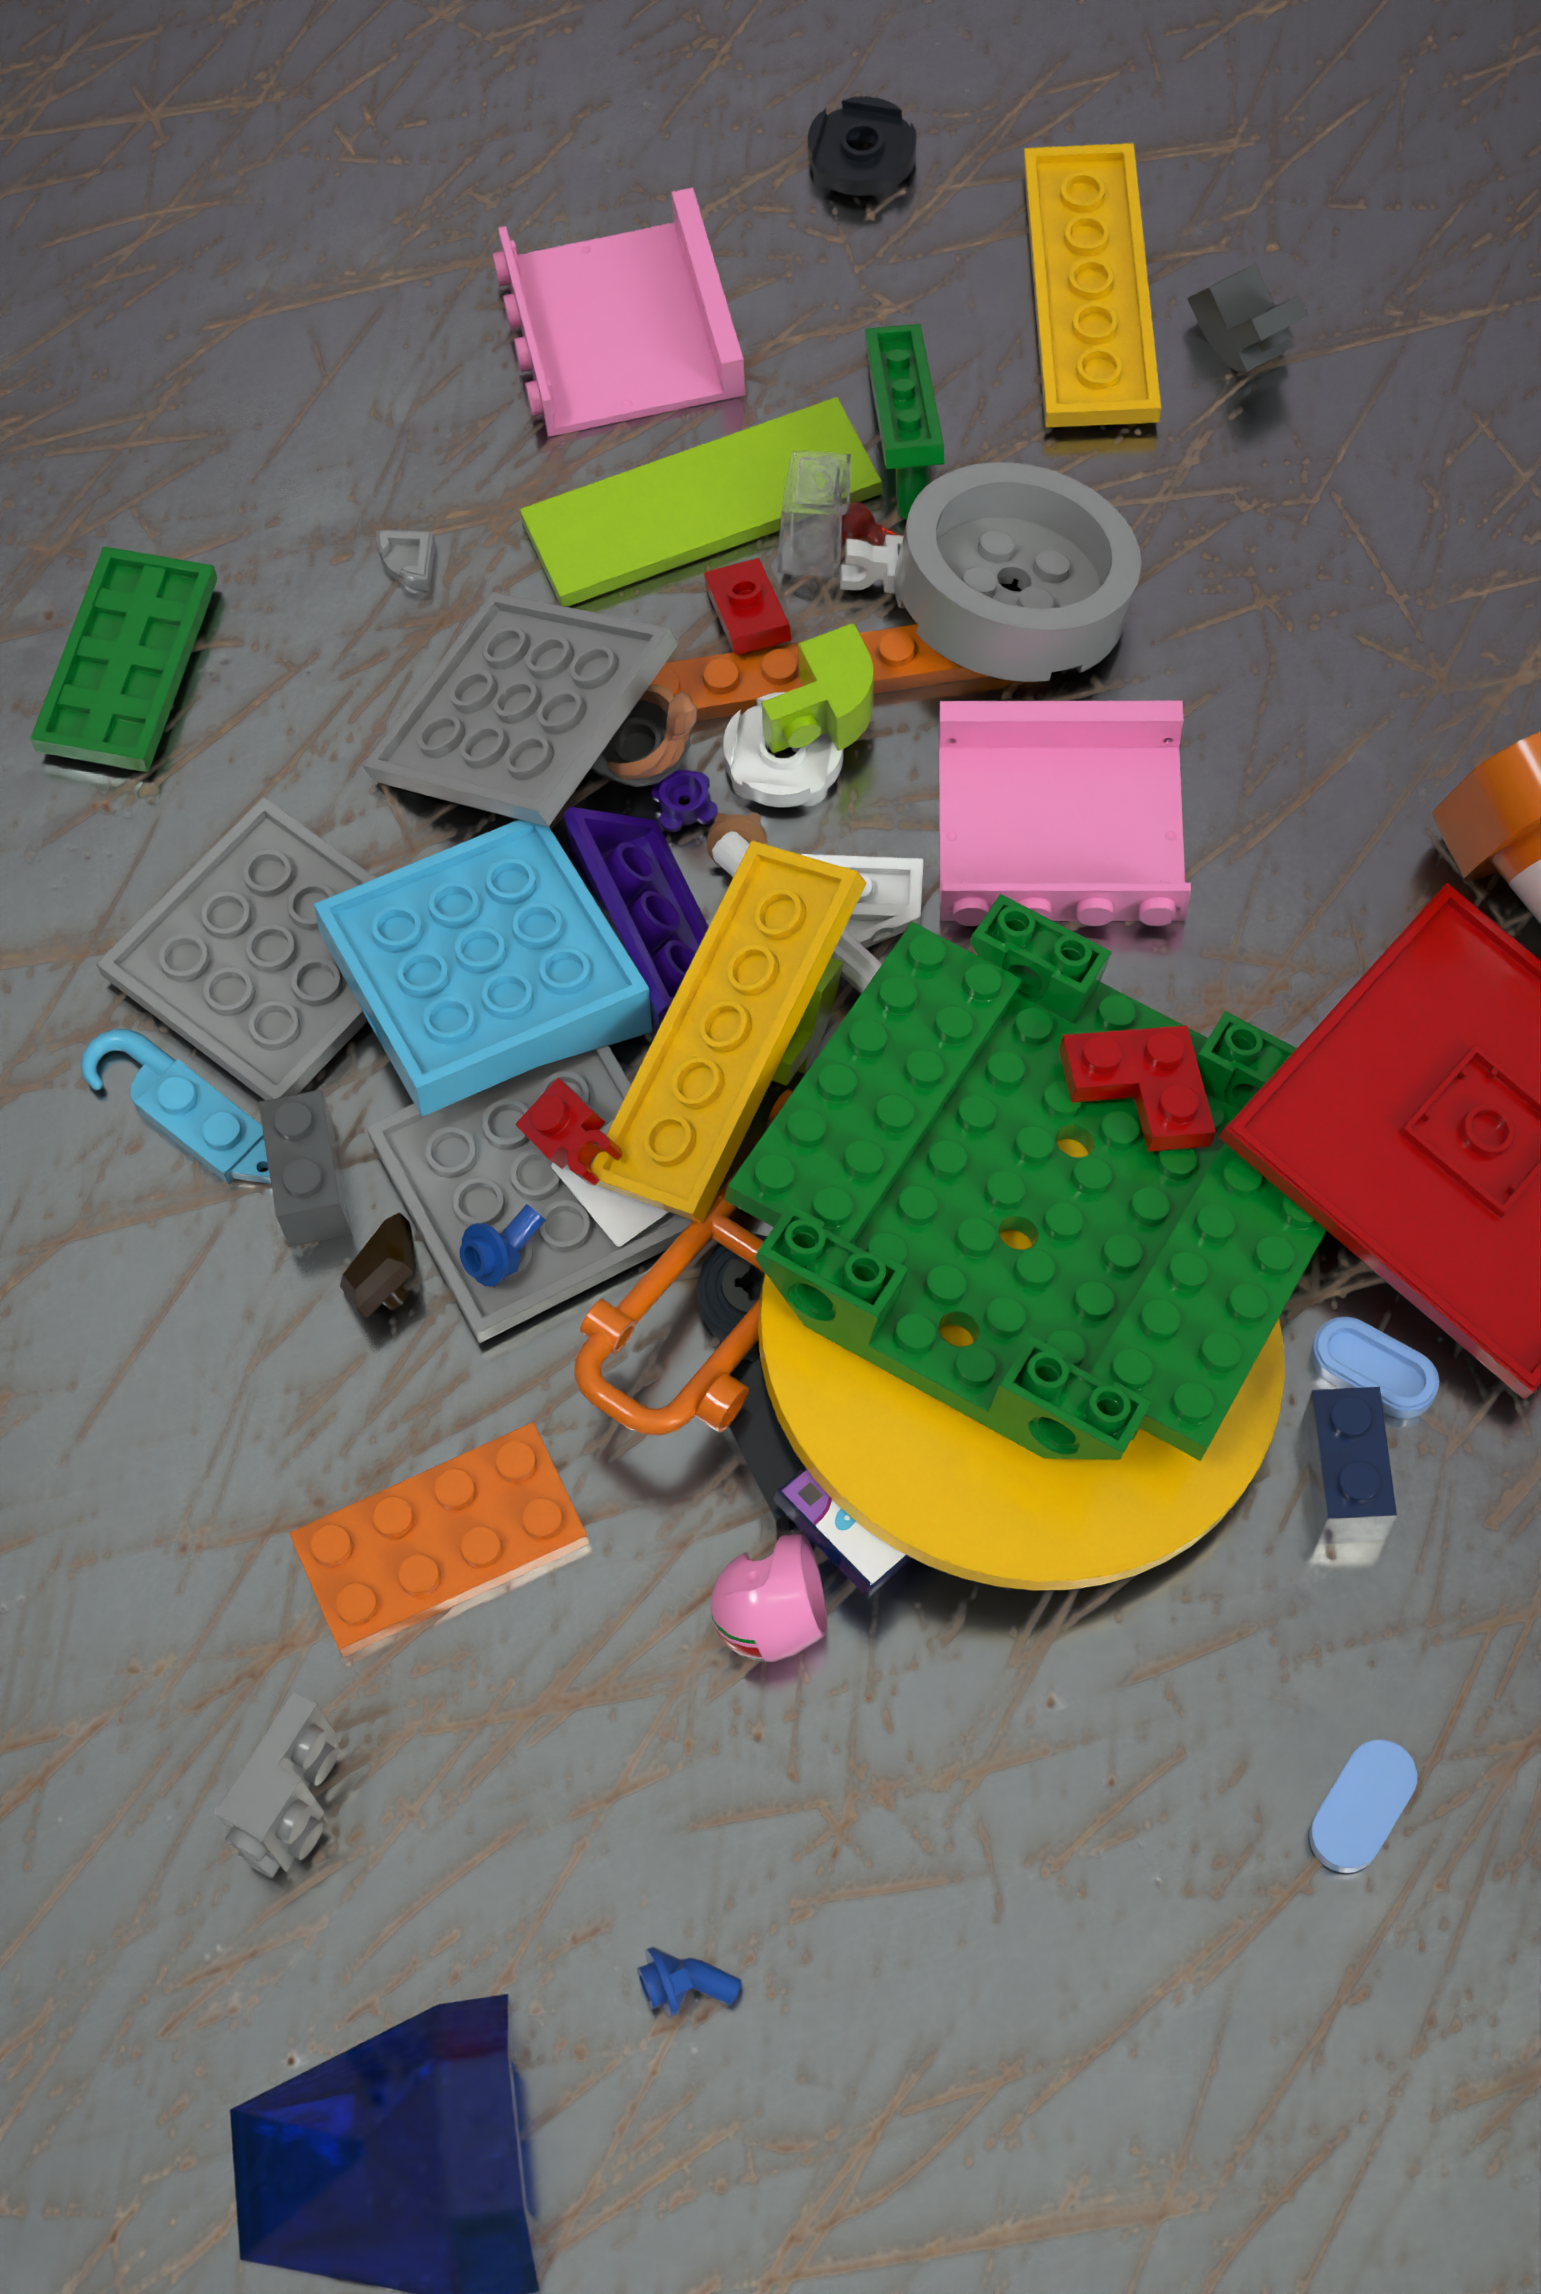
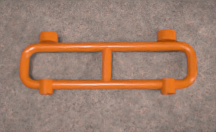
M785 1090L778 1098L770 1112V1122L774 1120L791 1096L792 1090ZM738 1170L718 1191L703 1224L692 1221L617 1307H614L604 1299H600L592 1306L581 1324L580 1332L588 1337L575 1359L574 1377L581 1394L595 1407L625 1427L640 1434L662 1436L676 1432L690 1422L695 1415L697 1419L718 1433H721L736 1418L748 1397L749 1387L730 1374L759 1341L758 1316L760 1298L672 1402L665 1407L655 1409L641 1405L603 1378L601 1373V1366L611 1353H618L625 1346L636 1324L711 1239L764 1272L755 1259L757 1251L764 1241L729 1219L738 1207L724 1200L727 1186Z

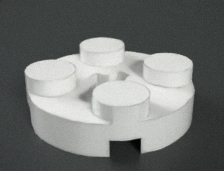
M786 692L771 693L758 698L757 706L748 709L742 715L740 709L729 721L723 738L725 768L732 780L733 789L736 794L741 798L772 807L814 806L820 803L826 797L827 789L836 781L843 764V749L837 751L829 734L826 733L804 747L792 748V751L797 753L789 758H777L774 754L769 753L767 750L770 747L763 735L761 702Z

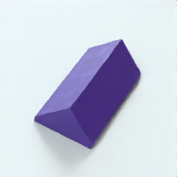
M569 807L563 813L570 859L649 987L652 1031L656 1035L709 927L656 820Z

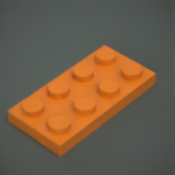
M534 1422L289 1532L343 1657L590 1544L585 1529Z

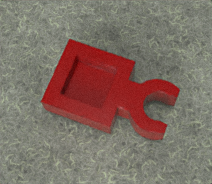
M559 1077L515 1124L549 1160L561 1169L568 1164L573 1173L593 1186L600 1179L591 1171L592 1159L600 1152H607L617 1161L623 1156L621 1148L603 1132L598 1131L605 1124V1121Z

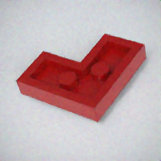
M1188 1026L1068 1034L1062 1036L1059 1052L1071 1103L1134 1098L1148 1152L1211 1147L1216 1130Z

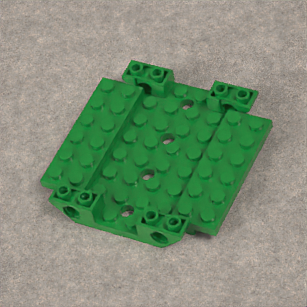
M1002 894L998 896L971 937L970 944L977 955L912 921L727 1186L725 1201L774 1227L757 1251L756 1261L805 1327L1042 1458L1120 1460L1130 1441L1134 1440L1141 1428L1201 1461L1327 1231L1218 1137L1297 1048L1227 1011H1224L1209 1038L1188 1028L1216 1134L1211 1147L1148 1152L1135 1099L1124 1098L1071 1103L1059 1052L1063 1035L1184 1026L1101 982L1112 953L1110 950ZM1063 1139L1075 1140L1086 1148L1088 1155L1084 1157L1069 1156L1058 1147L1057 1141ZM1006 1230L1019 1231L1029 1238L1032 1247L1025 1250L1013 1249L1002 1241L999 1233ZM946 1325L960 1326L971 1334L974 1342L968 1346H954L943 1339L939 1329Z

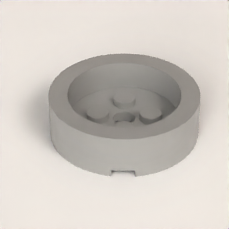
M1013 462L980 463L961 467L943 474L928 484L916 497L908 514L895 567L894 591L899 608L906 607L909 614L918 624L916 634L945 658L962 667L995 678L1022 682L1049 681L1052 672L1076 667L1081 673L1093 667L1114 648L1121 636L1140 577L1141 552L1134 532L1126 519L1108 500L1085 484L1059 472L1029 464ZM1013 579L1019 580L1018 587L1022 591H1010L1001 584H1012Z

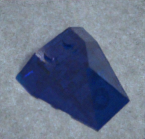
M503 1994L437 2004L230 2109L240 2260L263 2266L331 2279L337 2278L373 2285L378 2288L415 2294H540L533 2217L527 2211L513 2083L512 2069H517L509 1995Z

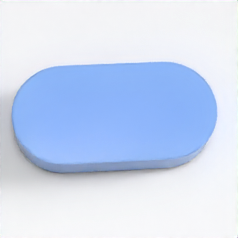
M1352 1317L1331 1319L1324 1323L1315 1335L1311 1348V1360L1317 1373L1340 1389L1380 1387L1383 1412L1399 1419L1417 1417L1426 1412L1432 1405L1439 1388L1438 1372L1433 1363L1418 1351L1367 1323Z
M1372 1740L1359 1746L1349 1758L1310 1826L1309 1841L1316 1858L1327 1868L1340 1873L1357 1872L1367 1867L1378 1854L1417 1785L1416 1765L1410 1754L1403 1747L1387 1740Z

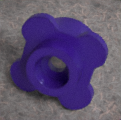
M678 770L653 785L651 790L652 798L660 804L662 813L659 817V822L663 829L669 832H677L683 825L695 822L709 824L715 820L718 808L709 799L708 789L710 787V780L707 775L698 771ZM682 799H689L690 803L687 805H681L679 801Z

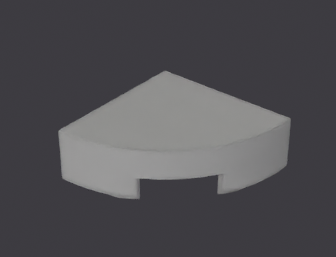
M376 530V543L381 562L386 571L395 580L407 587L430 591L436 545L434 533L430 531Z

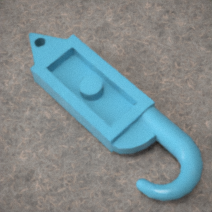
M113 1029L101 1033L89 1043L82 1055L81 1070L84 1080L94 1090H99L103 1086V1081L97 1074L96 1068L102 1056L116 1050L127 1053L143 1066L134 1078L130 1096L139 1114L228 1185L234 1179L271 1184L262 1125L179 1059L174 1060L144 1035L131 1029ZM262 1168H268L266 1172H260Z

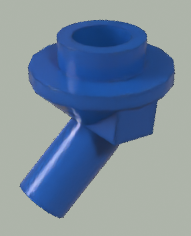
M526 1204L501 1234L486 1223L470 1225L465 1229L460 1247V1259L465 1271L484 1286L500 1284L507 1276L518 1271L521 1257L518 1252L546 1219Z
M654 1946L645 1950L647 1964L637 1968L641 1988L649 2007L654 2009L663 2006L669 2018L678 2015L689 1989L693 1988L730 2006L738 1995L741 1986V1979L709 1963L695 1958L678 1959Z

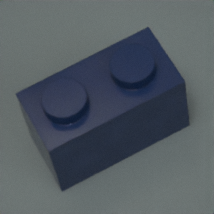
M1380 1387L1312 1390L1303 1415V1426L1318 1544L1385 1541L1396 1519L1397 1512Z

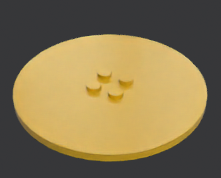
M1063 1139L1057 1141L1058 1147L1069 1156L1084 1157L1088 1155L1086 1148L1075 1140ZM1006 1230L999 1233L1002 1241L1013 1249L1025 1250L1032 1247L1029 1238L1019 1231ZM766 1273L760 1293L758 1337L760 1360L767 1391L784 1433L793 1450L814 1480L842 1510L863 1528L894 1549L932 1568L963 1579L988 1585L1024 1590H1071L1104 1585L1129 1578L1167 1562L1200 1540L1237 1503L1263 1462L1273 1439L1281 1411L1285 1365L1284 1343L1280 1319H1278L1201 1461L1141 1428L1134 1440L1130 1441L1120 1460L1042 1458L805 1327ZM946 1325L939 1329L943 1339L954 1346L963 1347L974 1342L971 1334L960 1326Z

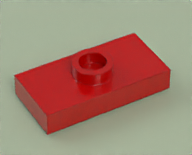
M759 558L703 572L706 590L734 655H741L792 641L789 622Z

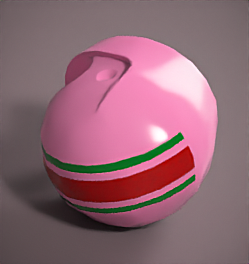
M804 1534L782 1535L775 1545L773 1554L761 1561H751L747 1553L739 1555L728 1563L716 1579L710 1603L713 1624L726 1646L738 1655L754 1661L773 1663L796 1655L826 1635L827 1615L823 1586L813 1549Z

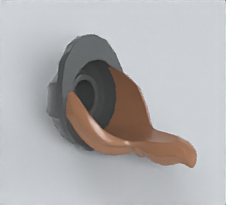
M649 685L590 769L614 782L634 787L657 784L677 771L691 747L690 730L697 718V706L693 703L691 696L684 691L675 696L668 688L659 685Z

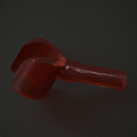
M852 503L846 506L834 519L836 526L832 529L833 537L843 546H845L847 539L861 540L864 536L883 544L885 535L901 536L875 523L872 513L860 503Z

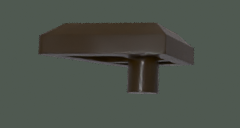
M400 1212L384 1220L342 1275L341 1289L366 1318L382 1303L389 1310L398 1308L408 1295L407 1290L401 1284L414 1273L410 1222Z

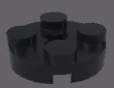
M859 96L842 100V108L834 110L828 115L826 108L815 117L808 132V159L814 171L816 184L823 189L835 190L849 195H872L880 199L891 197L899 189V183L910 174L914 167L917 145L916 130L912 122L909 126L902 119V110L887 100L876 97ZM860 141L870 142L869 150L859 151L853 148L858 147Z

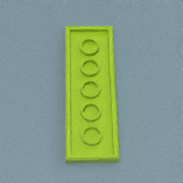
M838 397L519 510L522 524L560 605L568 607L882 494V480Z

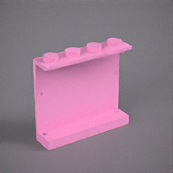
M693 188L672 192L674 223L517 255L514 240L510 241L507 227L498 228L502 251L492 253L495 273L499 287L505 285L510 287L511 294L503 295V301L509 328L515 329L520 327L522 337L514 339L521 373L532 372L534 381L525 382L529 407L532 416L543 415L548 437L746 395L744 359Z
M940 701V921H957L958 924L966 926L979 925L1000 894L1052 921H1079L1088 926H1101L1111 921H1141L1151 926H1162L1172 921H1186L1191 883H1185L1179 751L1183 727V701Z

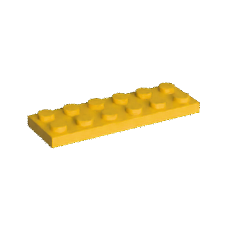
M1134 143L1024 148L1023 165L1045 428L1159 423L1161 401Z
M751 840L606 1135L621 1148L623 1156L617 1161L607 1152H600L594 1159L591 1171L600 1179L596 1184L597 1186L703 1224L867 882L858 871Z

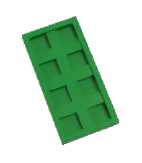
M103 546L30 738L36 752L149 772L218 580L214 565Z

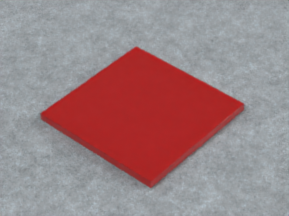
M1446 883L1218 1137L1525 1400L1541 1384V960L1451 885Z

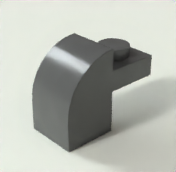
M1257 264L1247 267L1187 298L1208 343L1230 368L1238 372H1248L1293 348L1294 346L1290 340L1293 334L1289 326L1308 317L1299 295L1277 305L1274 304Z

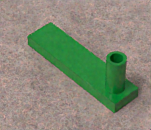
M921 324L865 328L866 353L886 469L896 470L897 514L907 520L916 497L931 483L930 466L944 465V442Z

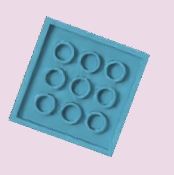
M519 819L313 904L319 933L422 1117L538 1066L652 1032L649 987L550 827Z

